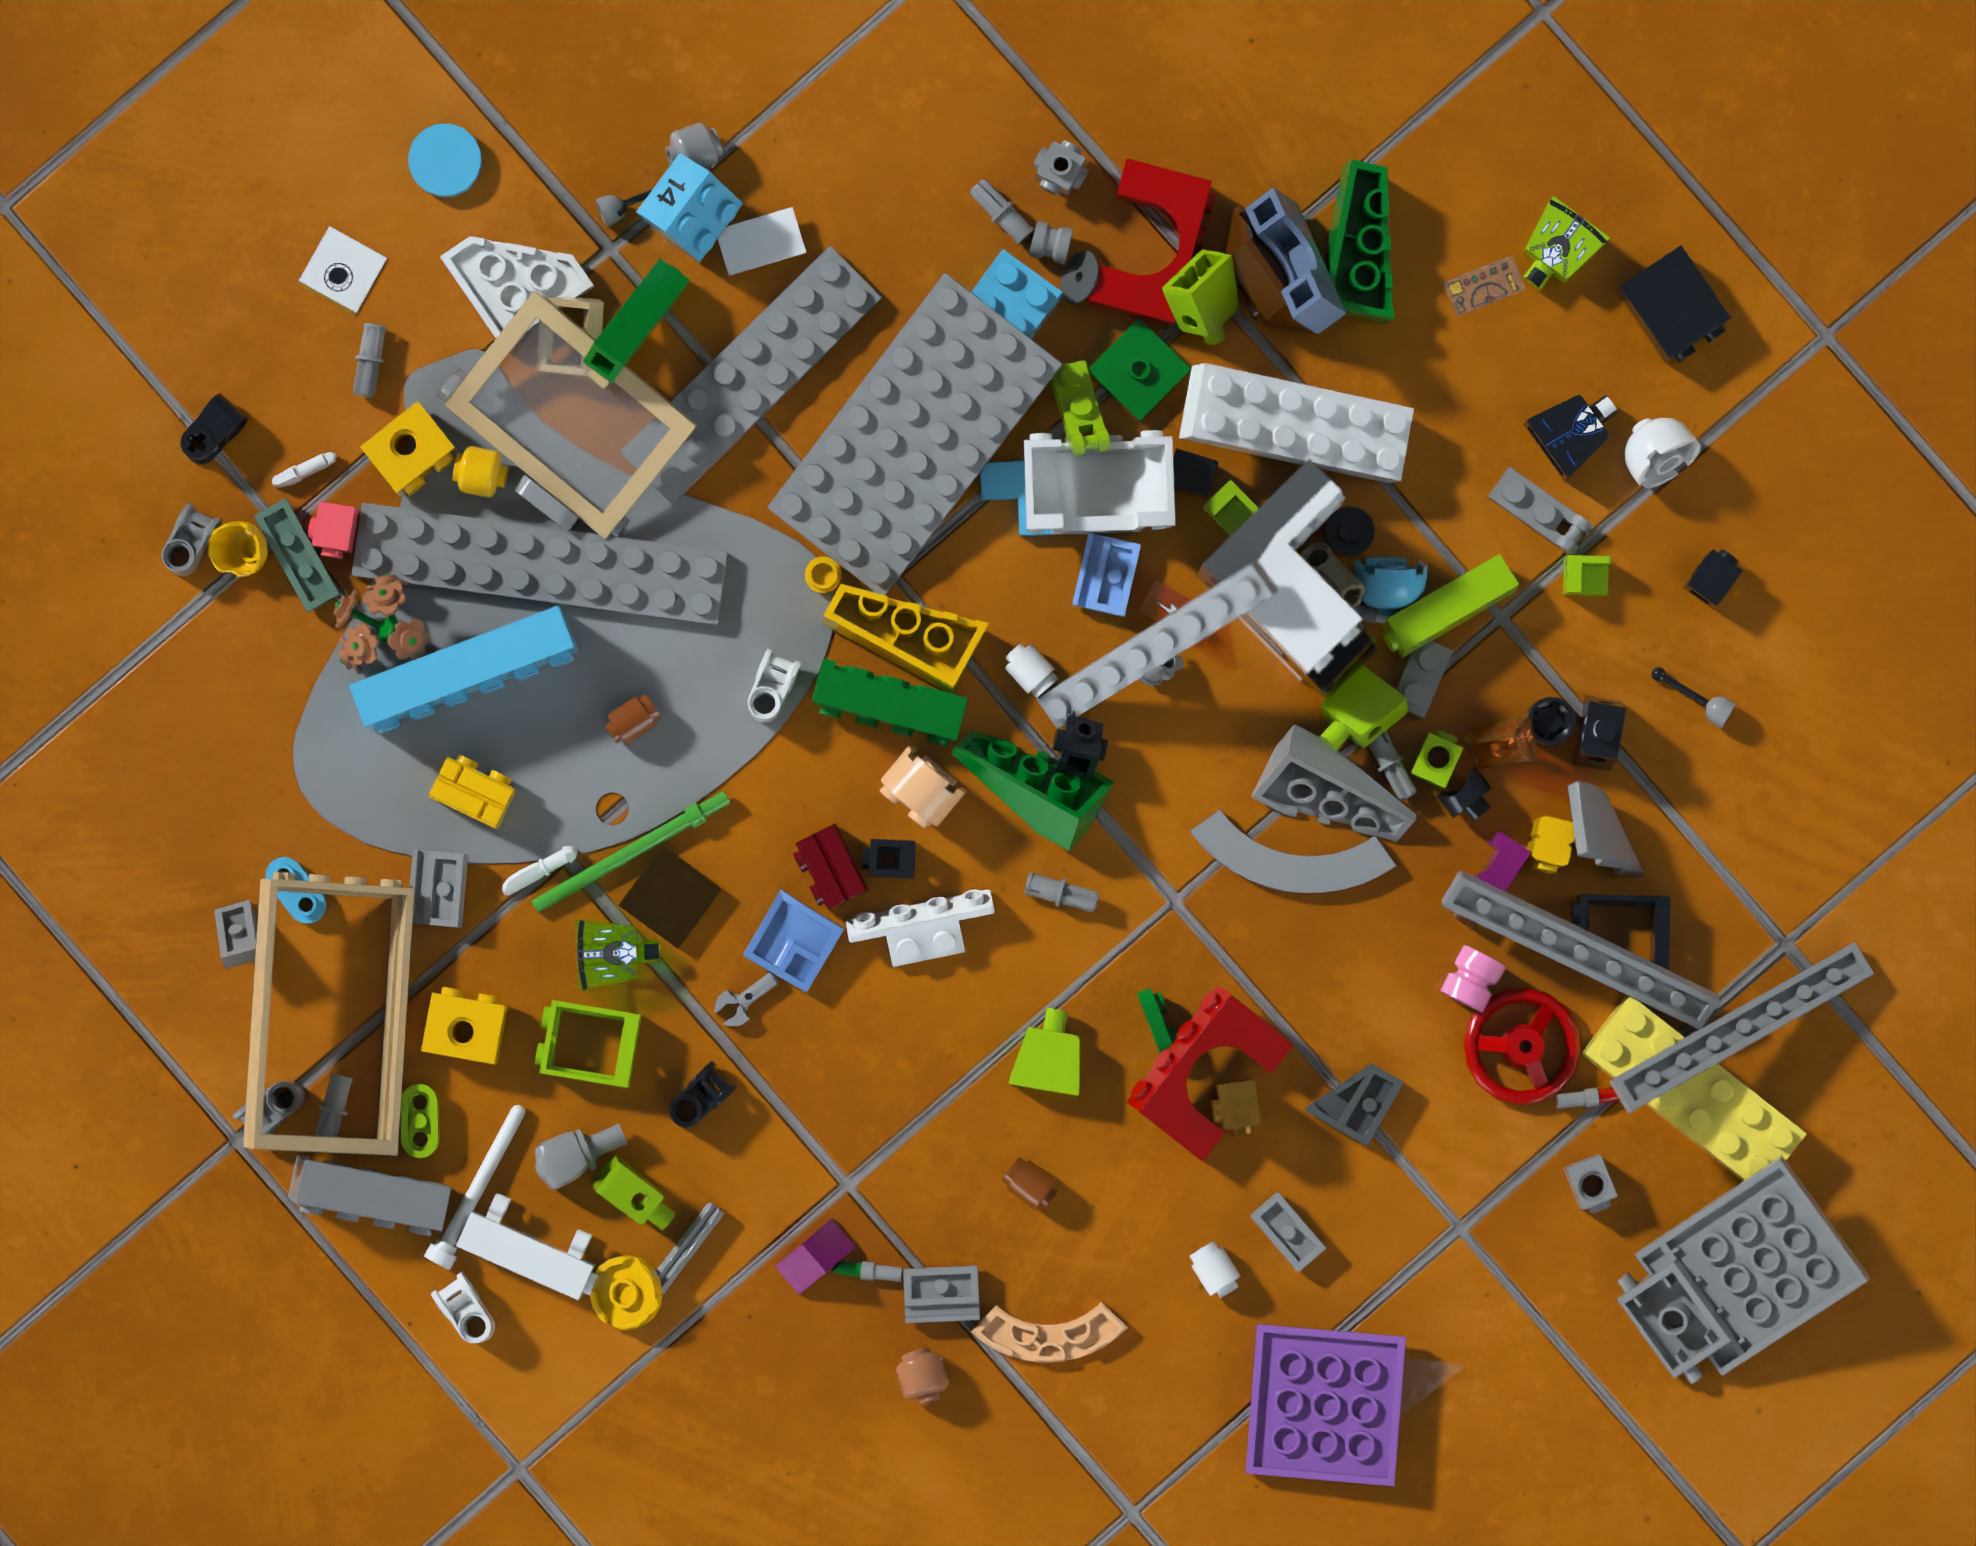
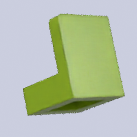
M1231 479L1203 507L1230 537L1259 509Z
M1567 555L1564 557L1563 595H1607L1608 566L1611 564V556Z

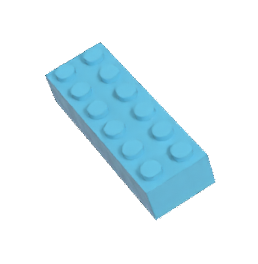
M555 606L349 685L364 727L383 734L401 727L399 720L410 717L417 721L435 714L434 707L445 703L449 708L463 704L470 700L468 696L470 693L480 690L485 695L505 687L503 681L515 677L518 681L534 677L539 674L537 668L550 664L553 668L566 665L574 661L572 655L578 653L579 649L564 610L559 606Z

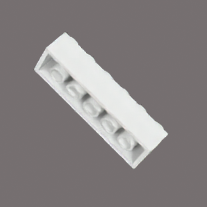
M1203 363L1194 365L1191 369L1179 439L1304 465L1310 459L1319 469L1390 483L1401 481L1414 408Z

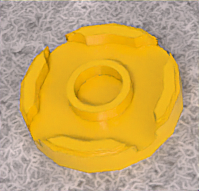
M624 1255L608 1259L597 1268L595 1274L599 1276L591 1291L590 1299L592 1308L600 1320L607 1325L611 1324L613 1327H617V1329L630 1330L644 1326L655 1317L661 1306L663 1290L660 1277L652 1265L640 1257Z

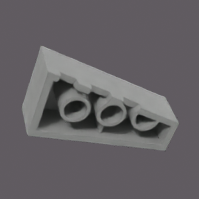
M296 1155L288 1198L294 1203L301 1205V1212L322 1215L323 1209L337 1211L336 1218L352 1222H358L359 1216L374 1218L373 1225L389 1229H395V1224L401 1223L410 1225L409 1232L431 1236L432 1230L442 1231L451 1187L445 1184L401 1175L391 1176L388 1173L367 1168L354 1169L352 1166L328 1160L323 1162L312 1161L308 1156Z

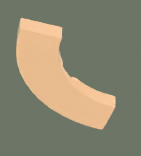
M1102 1302L1077 1319L1053 1325H1041L1022 1321L995 1305L971 1333L983 1343L1005 1355L1022 1360L1053 1363L1092 1354L1114 1341L1128 1327Z

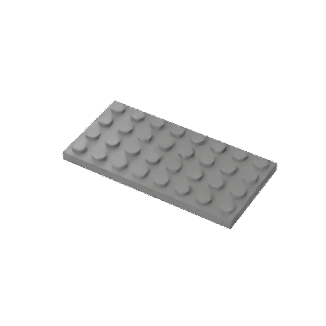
M944 273L767 508L873 591L886 596L1063 363L952 276Z

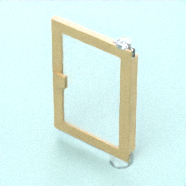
M535 290L468 375L461 369H458L441 387L436 397L601 537L606 539L612 534L617 538L630 523V520L625 517L626 514L698 425L628 366L624 368L612 384L582 363L595 339Z

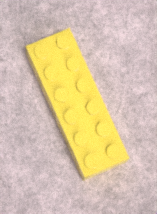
M1626 995L1585 1046L1581 1054L1613 1079L1685 1037L1638 1000ZM1719 1064L1712 1066L1645 1104L1742 1181L1780 1156L1787 1160L1807 1134Z

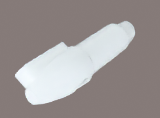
M327 452L297 466L294 465L274 476L272 484L275 488L294 485L336 462L337 454Z

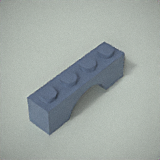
M1273 187L1246 207L1245 210L1256 235L1271 250L1284 270L1288 286L1281 292L1293 319L1318 335L1344 316L1346 311L1298 203Z

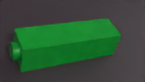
M660 258L594 341L582 363L613 384L680 298L690 279L684 276L676 267L669 265Z

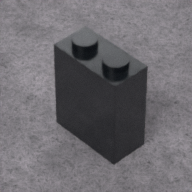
M1682 245L1622 284L1616 290L1665 364L1673 358L1677 363H1680L1695 353L1696 350L1693 345L1704 337L1710 343L1727 331L1723 325L1731 319Z

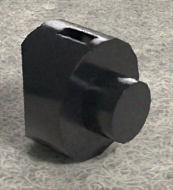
M1346 506L1336 510L1329 517L1324 528V539L1334 554L1341 557H1354L1362 554L1370 547L1374 539L1375 527L1372 518L1366 511L1358 507Z
M1476 766L1468 771V777L1462 789L1449 792L1442 791L1436 797L1452 818H1455L1464 811L1471 822H1474L1491 808L1483 795L1491 790L1492 787Z

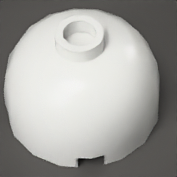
M1646 418L1634 426L1633 434L1627 442L1624 454L1625 463L1638 485L1642 484L1644 488H1652L1677 476L1678 472L1673 469L1683 461L1689 466L1699 454L1701 445L1692 432L1682 422L1674 418H1657L1653 420Z

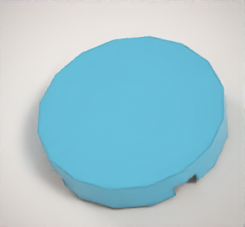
M451 123L435 124L424 129L413 140L408 154L409 170L415 182L426 192L440 198L456 197L468 191L477 180L482 169V152L475 138L464 128Z

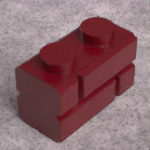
M835 823L795 843L799 851L793 853V856L802 873L809 870L815 882L809 888L818 906L826 904L827 908L831 910L869 890Z

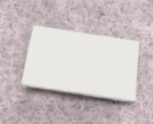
M793 207L727 226L717 238L729 276L806 253Z

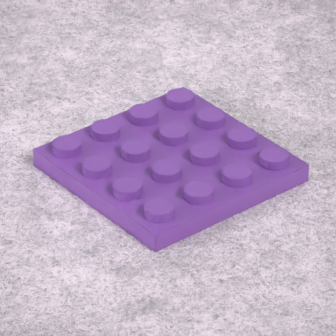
M1257 1324L1246 1473L1394 1486L1406 1336Z

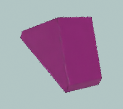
M830 1219L775 1267L800 1295L856 1246L836 1222Z

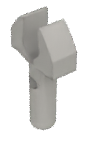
M767 973L741 994H731L727 989L718 996L714 1013H718L727 1004L739 1003L736 1015L724 1022L723 1025H743L750 1019L747 1016L748 1006L778 984L776 976L773 973Z

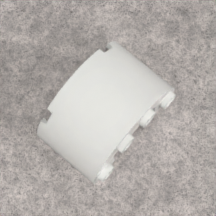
M1148 430L1141 431V437H1135L1133 441L1123 442L1122 435H1109L1110 450L1098 452L1097 449L1085 451V455L1073 457L1067 437H1064V443H1061V439H1052L1051 433L1030 434V440H1024L1027 531L1044 533L1043 530L1051 529V534H1110L1141 532L1144 527H1152V530H1159L1175 526L1172 436L1163 437V431Z

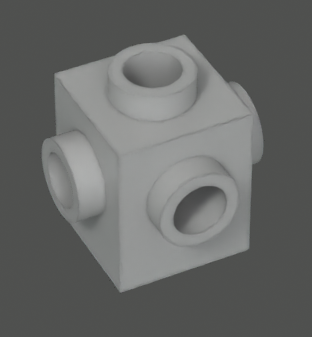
M1063 140L1062 144L1053 141L1049 149L1043 146L1033 164L1034 167L1038 168L1036 180L1040 182L1039 187L1055 196H1059L1062 193L1067 197L1072 188L1079 190L1089 171L1084 168L1086 158L1081 156L1083 150L1066 140ZM1060 159L1068 163V168L1062 172L1057 171L1054 168L1055 161Z

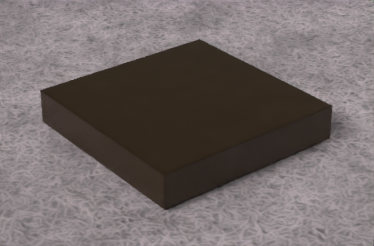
M661 846L618 906L679 949L722 889Z

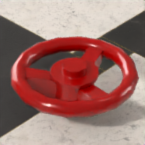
M1528 987L1503 990L1490 997L1483 1013L1476 1011L1470 1018L1463 1041L1466 1065L1477 1085L1495 1099L1515 1105L1541 1103L1561 1092L1576 1073L1582 1052L1579 1027L1568 1008L1551 994ZM1528 1002L1541 1006L1529 1025H1514L1502 1037L1481 1035L1482 1027L1490 1016L1508 1004ZM1554 1015L1565 1032L1567 1051L1561 1069L1548 1082L1540 1061L1545 1049L1542 1034ZM1479 1050L1501 1052L1508 1064L1516 1068H1525L1534 1089L1519 1091L1499 1084L1488 1075L1480 1060Z

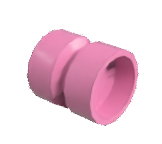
M1463 945L1455 962L1458 971L1448 974L1440 992L1483 1013L1492 995L1488 987L1499 982L1506 966L1473 948Z

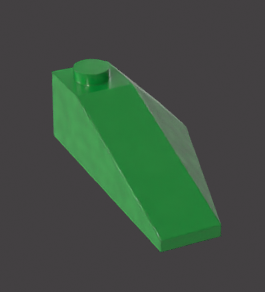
M973 730L952 752L953 756L1033 830L1068 851L1088 832L1115 783L1096 771L1092 780L1057 773V762L1049 760L1050 754L1038 751L1037 756L1022 752L1017 750L1016 745L1012 742Z

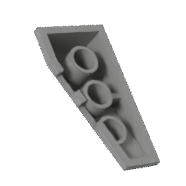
M1295 724L1276 745L1252 793L1253 799L1282 814L1296 817L1297 812L1318 817V823L1330 825L1332 820L1351 825L1355 832L1396 842L1414 823L1417 816L1338 750L1333 751L1321 741L1320 737Z

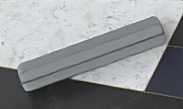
M709 1202L706 1204L656 1270L660 1277L663 1294L723 1217V1210L714 1203Z

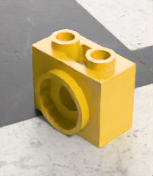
M419 401L360 446L399 496H402L405 492L408 496L416 493L426 484L423 478L433 470L440 473L455 461L452 455L458 451ZM404 437H413L416 441V448L409 455H401L398 452V443Z
M442 987L441 994L432 993L421 1051L483 1063L498 1064L508 1006L500 1005L501 997L479 993L478 1000L463 998L464 990ZM463 1021L470 1023L474 1029L472 1039L466 1043L460 1042L455 1036L456 1026Z

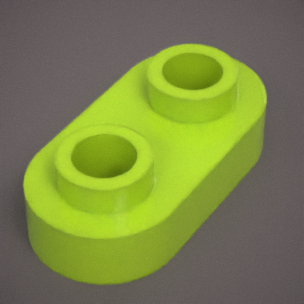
M414 1084L408 1087L401 1096V1143L405 1152L410 1156L425 1158L437 1150L440 1142L439 1098L432 1087L426 1084ZM418 1095H423L427 1099V1105L422 1110L417 1109L414 1105V1099ZM419 1132L425 1133L428 1137V1142L423 1147L415 1143V1136Z

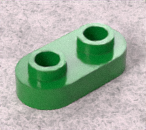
M1148 987L1136 993L1160 1054L1172 1045L1177 1038V1034L1173 1026L1166 1028L1161 1014L1168 1011L1161 992L1153 993L1151 987Z

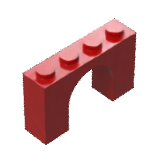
M1126 158L1116 199L1152 208L1167 216L1176 228L1179 249L1173 261L1166 268L1150 275H1136L1099 265L1098 279L1089 295L1088 305L1173 327L1175 318L1162 287L1191 260L1194 247L1202 249L1207 230L1206 227L1200 226L1203 213L1211 214L1217 193L1210 191L1211 180Z
M1219 985L1214 991L1209 992L1203 998L1200 1009L1191 1020L1185 1022L1180 1027L1175 1041L1167 1050L1162 1051L1158 1055L1153 1069L1145 1079L1136 1083L1131 1091V1097L1127 1100L1129 1105L1202 1162L1225 1132L1196 1110L1189 1099L1187 1080L1196 1060L1211 1049L1223 1046L1234 1047L1272 1074L1294 1046Z

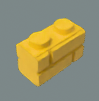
M458 754L456 760L447 757L428 797L498 829L517 790L509 786L512 779L494 770L487 776L476 770L479 763Z
M1549 816L1535 819L1530 834L1533 840L1528 842L1527 847L1531 854L1527 860L1533 862L1531 868L1533 870L1549 874L1557 873L1559 867L1569 863L1572 851L1569 844L1573 843L1575 838L1573 822Z

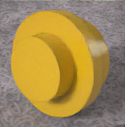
M817 557L810 561L805 569L806 583L810 589L817 593H830L841 582L842 573L840 566L832 558Z

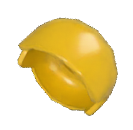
M233 521L223 524L213 530L208 540V556L215 569L221 573H232L237 577L250 576L263 568L268 555L266 537L256 525L246 521Z

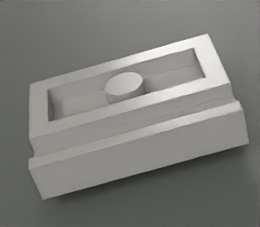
M413 849L410 888H414L412 924L462 928L468 854Z
M977 1265L903 1269L905 1323L980 1320Z

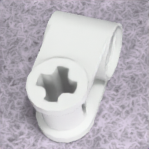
M771 649L766 650L748 698L749 712L755 720L767 723L772 722L779 716L787 695L792 690L802 665L801 661L796 660L793 663L773 655V650ZM771 667H773V668H775V669H778V670H780V671H783V672H785L786 674H784V673H782V672H779V671H777V670H774V669H772ZM763 695L770 696L775 701L774 709L767 714H761L754 708L756 699Z
M463 1272L457 1274V1280L441 1291L434 1290L431 1292V1296L439 1309L451 1321L459 1335L466 1342L483 1343L493 1336L495 1331L494 1319ZM462 1291L461 1294H459L457 1297L449 1301L450 1298H452L454 1295ZM474 1316L481 1317L486 1324L485 1332L480 1337L472 1336L467 1329L469 1320Z

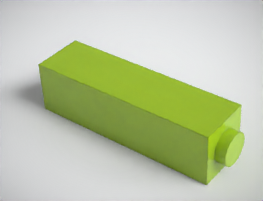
M1498 554L1387 618L1383 625L1385 630L1382 633L1383 639L1392 652L1397 650L1401 658H1404L1514 594L1519 583L1502 556Z

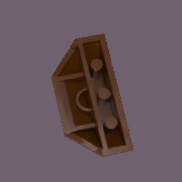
M1237 206L1233 210L1225 254L1232 255L1236 288H1239L1247 299L1243 302L1247 312L1254 321L1260 318L1264 325L1316 334L1293 319L1281 292L1288 286L1284 270L1271 250L1256 235L1251 221L1242 206Z

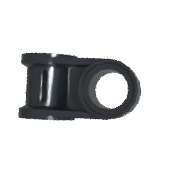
M221 393L217 394L207 403L197 419L183 433L180 442L182 451L196 464L204 465L210 463L227 443L235 438L244 428L248 421V416ZM196 439L200 442L204 441V444L207 446L203 452L199 449L195 450L192 445L193 441Z
M713 1061L707 1064L672 1101L669 1109L670 1117L678 1126L683 1128L694 1127L738 1088L735 1083L729 1084L715 1069L716 1064ZM710 1079L720 1091L717 1092L706 1080ZM686 1100L693 1102L697 1107L695 1118L689 1122H683L676 1116V1107L680 1102Z

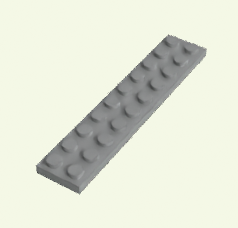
M362 503L352 576L375 579L384 574L397 575V580H404V582L412 585L718 626L728 552L608 536L604 539L599 534L570 530L566 532L562 529Z

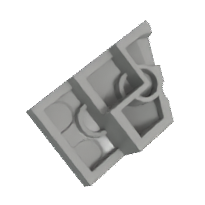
M1580 781L1568 785L1577 856L1595 859V865L1612 867L1613 874L1638 878L1644 876L1645 873L1606 792L1595 785Z

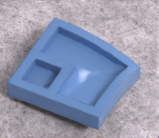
M780 889L743 956L807 993L844 931V927L809 907L785 890Z

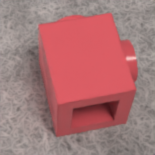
M319 502L317 516L312 517L309 523L308 538L312 539V546L322 549L321 556L343 559L344 553L355 554L361 510L351 506Z

